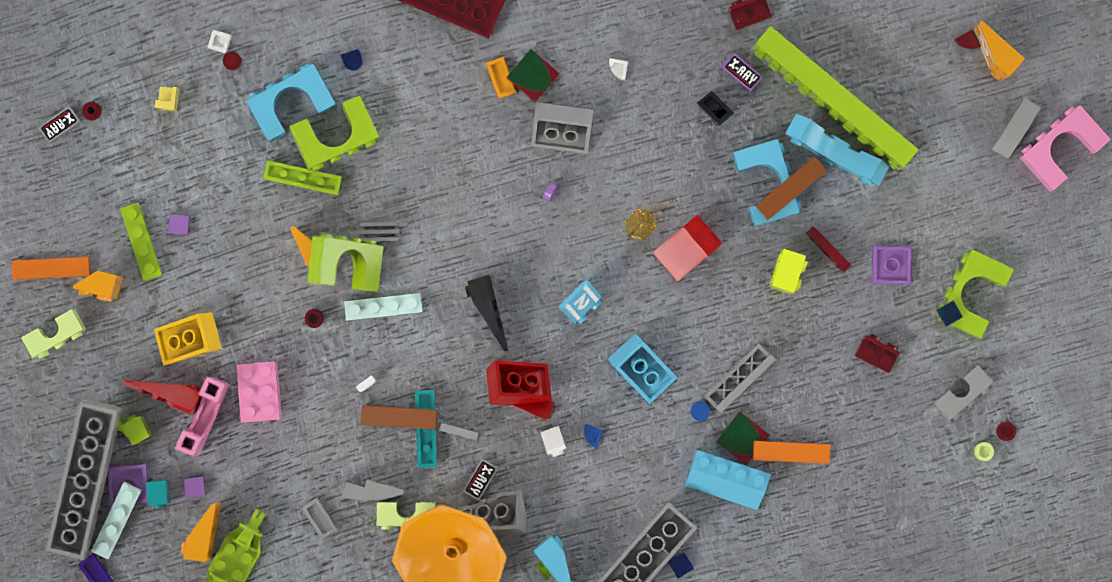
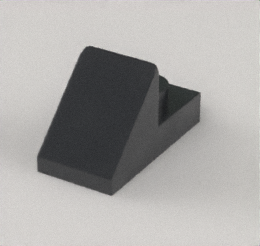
M712 91L697 102L698 106L711 118L715 126H720L734 114Z

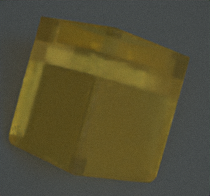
M639 208L625 221L628 236L639 240H645L657 228L653 212Z

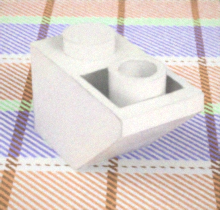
M559 426L540 432L548 455L552 454L555 457L564 453L563 450L566 449Z

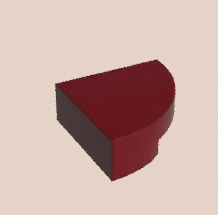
M972 30L954 39L958 46L965 49L973 50L981 47Z

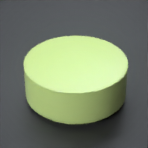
M980 442L974 448V455L980 461H988L994 455V448L990 443Z

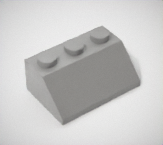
M536 102L531 146L588 154L593 110Z

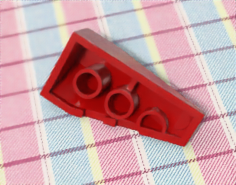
M123 380L122 382L123 385L143 394H149L156 400L166 401L167 405L188 414H196L202 400V396L199 395L201 387L192 383L188 386Z

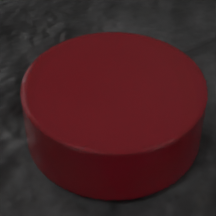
M1002 422L996 427V435L1000 440L1010 441L1016 435V428L1010 422Z

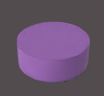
M550 182L544 192L543 199L550 202L558 189V184Z

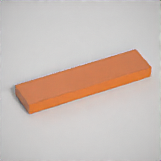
M90 257L12 261V280L90 276Z
M753 440L752 460L829 464L830 444Z

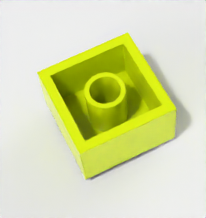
M786 249L781 250L769 287L788 294L798 291L802 282L799 279L800 273L805 272L808 261H805L806 256Z

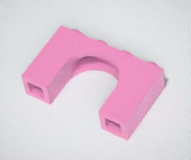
M1081 105L1076 108L1070 107L1064 113L1066 116L1061 121L1058 118L1050 125L1052 129L1049 132L1043 131L1036 137L1037 142L1033 146L1029 144L1021 151L1023 155L1019 158L1049 191L1055 190L1068 178L1051 157V144L1057 135L1068 133L1076 136L1092 154L1096 153L1111 140Z
M215 377L206 378L199 393L202 396L198 411L189 428L183 430L175 449L191 456L200 455L231 384Z

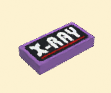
M735 53L721 67L749 92L763 78Z

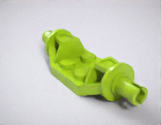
M255 508L248 523L240 522L236 529L226 535L208 568L206 582H246L261 554V537L264 534L258 528L266 516L265 512L262 511L260 513L261 510ZM254 535H256V536H255V539H254V542H253V545L251 546V542H252V540H253V537H254Z

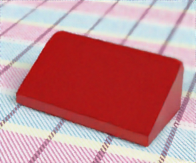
M543 401L513 406L548 420L555 402Z

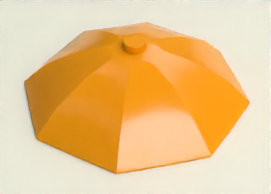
M440 505L403 522L392 562L404 582H499L507 556L485 519Z

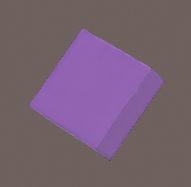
M170 214L168 233L189 235L190 216Z
M204 476L184 479L186 498L206 496Z

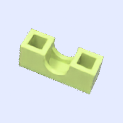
M71 309L55 318L59 330L57 335L52 338L47 337L41 328H37L21 337L32 358L38 357L42 359L50 354L48 351L55 348L58 350L64 347L67 340L71 338L76 340L83 336L82 332L86 328L76 310Z
M377 502V526H381V529L385 530L393 529V526L402 527L404 521L435 508L436 502H416V510L411 517L400 515L398 512V502Z

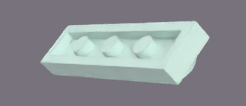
M421 293L344 301L346 321L423 312Z
M126 482L122 484L91 552L106 559L110 558L142 491L141 489Z

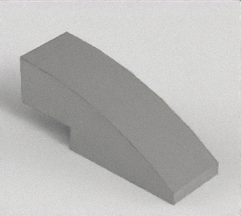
M1026 98L1021 99L991 150L1009 159L1041 107Z
M367 479L365 486L347 481L342 497L366 501L381 500L404 494L405 489Z

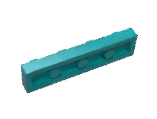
M435 390L415 391V408L435 410ZM416 428L418 468L437 467L436 430Z

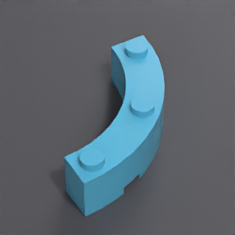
M799 114L795 115L785 133L791 138L790 142L797 146L802 145L823 158V163L831 167L836 165L861 178L860 181L868 186L874 184L879 187L890 166L883 160L862 150L859 154L847 142L834 135L825 133V129L811 119Z

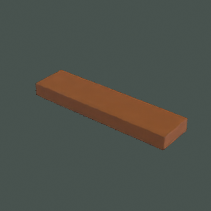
M814 156L755 207L768 221L827 170Z
M362 405L361 425L436 430L438 410Z

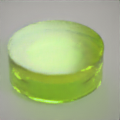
M542 561L535 564L545 580L551 577L550 571Z

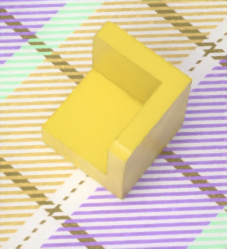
M160 87L159 99L155 101V108L177 112L179 88Z

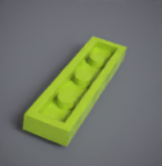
M267 160L263 180L338 196L342 176L314 170L308 171L305 168Z
M135 203L120 208L143 281L162 276L163 274L140 204Z

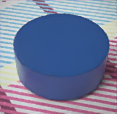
M697 402L691 407V416L697 421H704L710 415V408L704 402Z

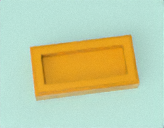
M504 56L487 62L486 66L498 99L515 94L514 85L506 78L509 70Z

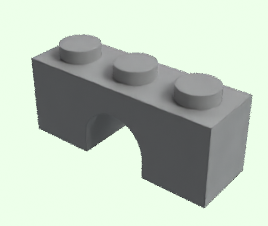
M974 365L961 377L967 386L966 393L962 397L958 398L950 390H946L932 402L947 420H956L962 415V409L966 406L968 408L976 403L978 395H984L991 389L990 385L993 381L979 365Z

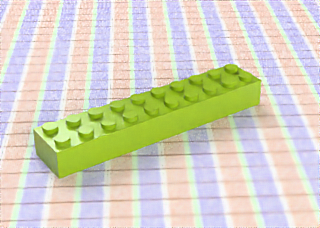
M770 26L755 43L752 49L759 59L768 61V66L773 71H780L784 75L783 79L791 85L794 83L798 86V91L803 96H810L815 106L819 109L823 107L832 120L841 122L843 124L842 128L850 134L853 132L857 136V141L864 146L867 144L871 147V152L878 158L883 157L887 161L886 164L895 171L897 169L899 171L903 169L918 152L919 149Z

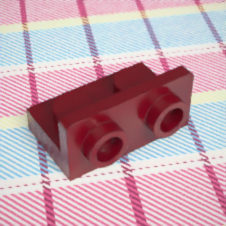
M737 0L732 2V6L728 9L736 31L772 18L766 0H746L744 2Z
M870 334V336L865 335L854 356L886 373H890L897 357L901 354V352L897 351L898 347L891 343H887V345L881 343V338Z

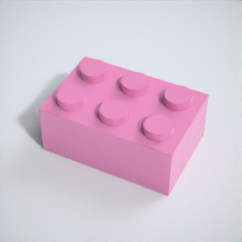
M274 361L236 365L241 423L282 419L278 363Z

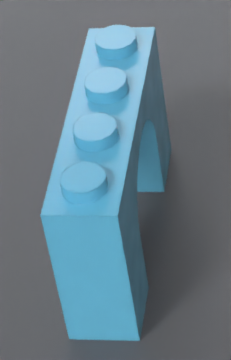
M306 64L300 67V71L294 75L293 73L287 74L282 78L283 81L278 84L276 82L269 84L265 87V91L251 94L249 96L250 99L246 101L270 143L287 134L276 114V102L285 91L299 89L306 92L320 115L337 106L314 64Z
M778 139L739 150L732 154L737 172L757 166H766L776 172L780 179V185L789 178L790 166L788 161H784L782 155L785 154L784 146L782 143H779ZM794 198L768 221L755 206L750 207L749 212L755 227L799 214V209L802 207L799 198Z

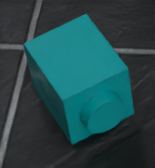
M168 480L146 482L148 506L154 505V509L165 508V504L170 503Z

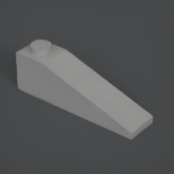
M521 491L501 492L496 494L495 497L487 500L483 499L474 505L457 509L485 519L494 535H526L527 516Z

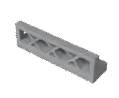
M758 343L704 397L719 413H722L776 359ZM759 349L766 358L762 362H753V354ZM742 364H750V373L747 376H739V367ZM737 370V376H731ZM728 378H737V386L734 389H725V382ZM715 391H723V399L718 404L709 397ZM725 391H731L727 396H725Z

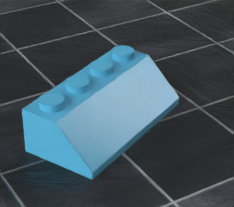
M696 450L684 486L758 510L771 474Z

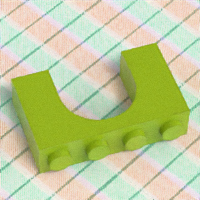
M360 95L342 103L341 107L351 127V136L341 146L328 147L319 142L308 119L289 127L308 171L312 169L318 171L324 168L323 164L331 162V164L336 163L345 154L351 156L358 153L359 148L363 146L369 148L377 144L376 141L379 139V135Z
M321 233L320 237L312 236L307 283L335 286L338 260L347 251L351 255L354 265L351 289L378 292L384 246L376 245V241L369 240L361 243L362 239L350 238V241H347L345 236H336L334 239L332 234Z
M972 249L968 253L965 252L962 256L961 262L963 264L960 270L957 269L952 279L955 281L952 287L949 286L946 290L944 305L940 304L936 314L938 315L937 320L977 339H982L990 321L971 313L965 308L961 299L963 286L970 279L980 277L1001 287H1006L1014 269Z

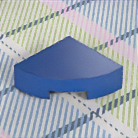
M585 424L584 433L586 440L592 447L597 449L603 430Z

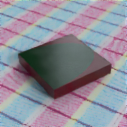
M530 49L506 78L535 103L560 73L535 51Z
M739 411L716 442L747 465L753 458V440L766 441L770 435Z

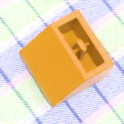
M97 271L74 284L73 289H77L78 294L93 297V294H97V299L111 302L112 299H118L124 277Z

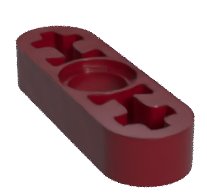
M812 226L806 232V235L843 273L851 267L850 263L815 227Z

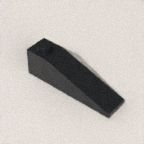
M490 275L467 281L468 286H465L467 297L472 298L473 303L505 352L509 351Z

